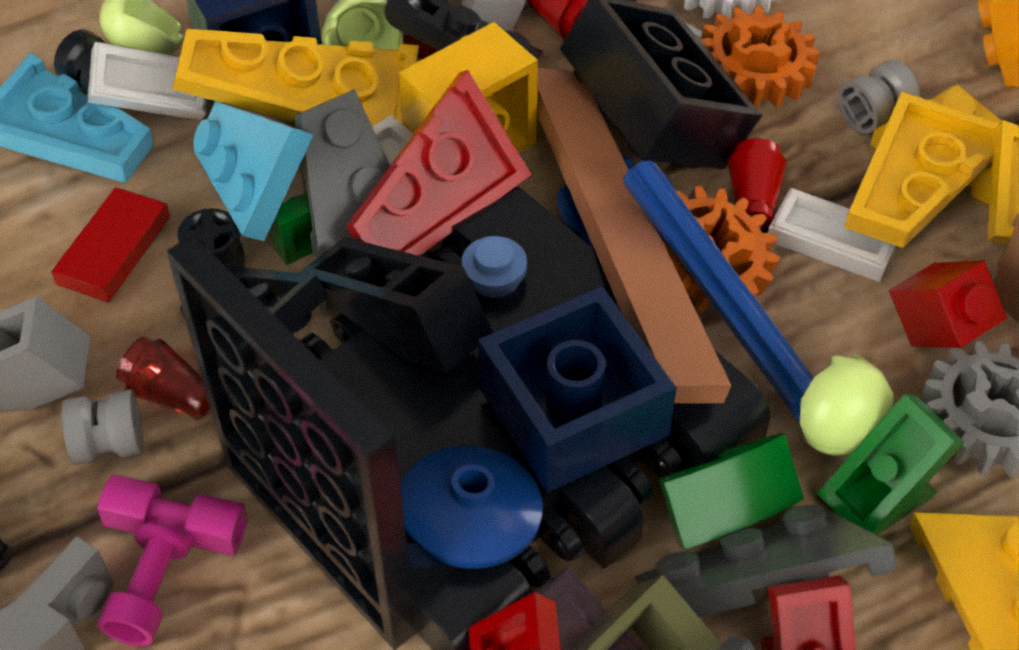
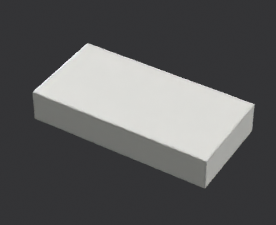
M99 42L94 43L91 52L88 103L202 121L206 114L207 99L172 90L180 57Z
M791 187L768 230V233L776 234L778 239L775 243L776 245L879 283L897 248L895 245L845 229L844 226L850 208Z

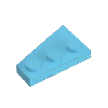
M31 52L0 87V147L127 183L154 146L149 127L117 107L88 103V96L80 91L78 82L65 74L59 77L45 68L44 61Z
M215 101L208 119H203L196 129L193 143L194 152L241 235L265 241L314 134L241 108Z

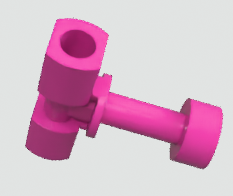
M112 474L102 491L97 508L102 525L135 533V541L144 550L126 593L115 592L108 596L97 622L98 628L108 637L127 645L139 647L151 645L163 618L162 610L153 601L170 560L185 558L191 547L235 556L242 543L248 523L245 504L199 493L192 505L162 498L159 484Z

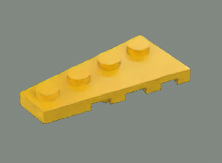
M187 29L172 90L295 123L294 117L355 89L372 126L389 115L393 116L403 125L399 72L416 62L419 45L399 44L397 50L373 48V42L350 40L347 46L317 44V39L310 37L294 36L292 42L266 41L262 34Z

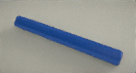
M650 160L639 162L624 175L623 183L800 424L801 399L813 380V375L657 165Z

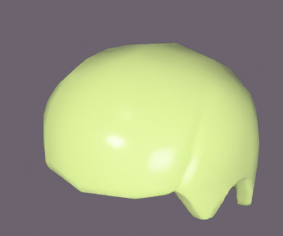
M105 0L99 13L100 28L110 45L173 55L183 39V35L178 34L181 24L151 0Z
M338 0L323 20L321 36L322 45L347 46L351 40L373 42V48L397 50L399 44H403V32L394 28L387 21L384 13L385 5L388 2L386 0Z
M857 354L853 358L833 356L830 366L813 378L801 399L800 427L804 434V441L823 454L850 456L893 407L894 394L883 373Z

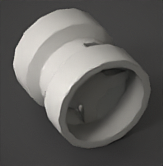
M890 59L872 68L868 76L860 75L844 83L838 93L839 107L844 119L853 129L859 133L869 134L889 121L901 91L920 97L919 86L914 74L906 65L900 61Z
M133 389L114 391L106 400L91 401L86 396L63 400V434L67 453L73 465L95 462L100 454L114 452L121 458L142 455V422L138 401Z

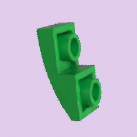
M782 432L729 449L719 454V459L659 478L678 545L684 550L755 524L804 499L786 435Z

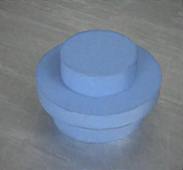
M488 236L474 241L466 248L462 256V267H464L472 287L477 293L492 298L503 297L512 293L524 279L527 272V256L523 248L515 241L501 236Z

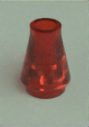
M142 336L133 342L124 353L116 371V379L125 385V390L133 389L137 398L187 414L197 421L201 420L209 412L210 407L202 376L163 339L152 341L146 336Z

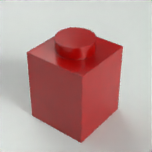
M984 260L934 262L888 290L911 346L962 348L1007 319Z

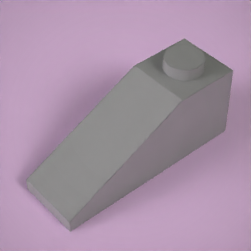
M38 296L0 312V411L34 409L84 388L90 335Z

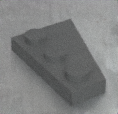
M355 89L294 117L297 129L314 134L301 161L304 191L308 193L313 232H310L312 252L313 255H316V259L344 237L354 239L346 225L390 167ZM427 250L420 256L429 258L428 256L431 252ZM324 300L320 304V311L328 310L333 306Z
M804 505L787 511L783 515V521L761 529H740L723 536L720 540L721 544L698 553L680 552L668 555L657 562L655 569L637 575L635 578L637 584L664 575L697 616L702 617L756 604L762 597V588L826 578L829 577L828 572L862 564L868 566L871 576L897 571L898 568L891 542L823 506Z

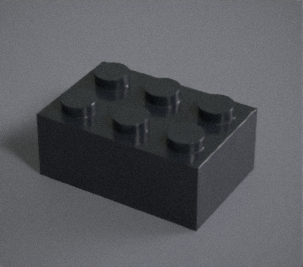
M589 0L560 48L561 52L573 66L575 77L581 83L588 86L600 102L602 113L617 125L629 141L628 147L630 151L643 161L650 160L654 163L683 164L690 168L701 166L725 169L728 166L729 157L734 153L736 145L747 139L763 116L675 10L628 0Z

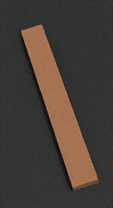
M538 69L537 116L620 311L677 387L674 403H724L731 388L730 381L656 227L623 183V177L629 170L591 90L575 77L574 71Z

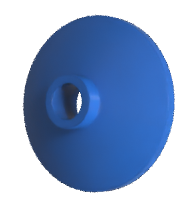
M462 445L432 452L420 459L409 469L400 485L407 537L411 542H417L429 554L447 565L477 569L505 563L521 554L532 543L540 527L543 503L540 490L534 478L516 460L490 448ZM465 490H473L479 493H469Z

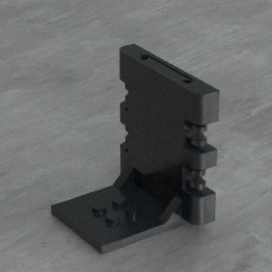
M518 186L495 202L451 226L454 232L442 239V246L428 256L430 259L462 266V256L466 248L474 241L488 236L509 238L523 248L527 256V272L524 279L512 293L503 297L492 298L483 296L475 291L493 333L603 286L619 308L595 250ZM194 235L167 250L226 466L393 650L398 649L415 634H418L432 650H470V626L533 593L531 587H542L552 579L545 560L539 553L534 551L531 545L521 554L505 563L476 569L444 564L424 550L417 542L409 540L405 531L400 485L409 469L428 454L447 447L470 445L490 448L513 458L534 478L542 497V519L537 535L532 542L540 538L558 557L567 562L574 561L586 551L605 569L642 539L644 515L640 505L645 504L655 496L650 481L643 474V471L637 468L634 464L635 461L640 459L653 472L655 471L659 477H665L719 459V454L765 438L770 422V409L764 395L747 376L715 351L731 384L724 403H674L670 436L546 493L480 390L478 347L473 351L468 361L444 374L404 360L343 313L338 314L329 321L335 336L342 343L334 350L314 333H310L301 340H298ZM465 490L469 493H479L473 490Z

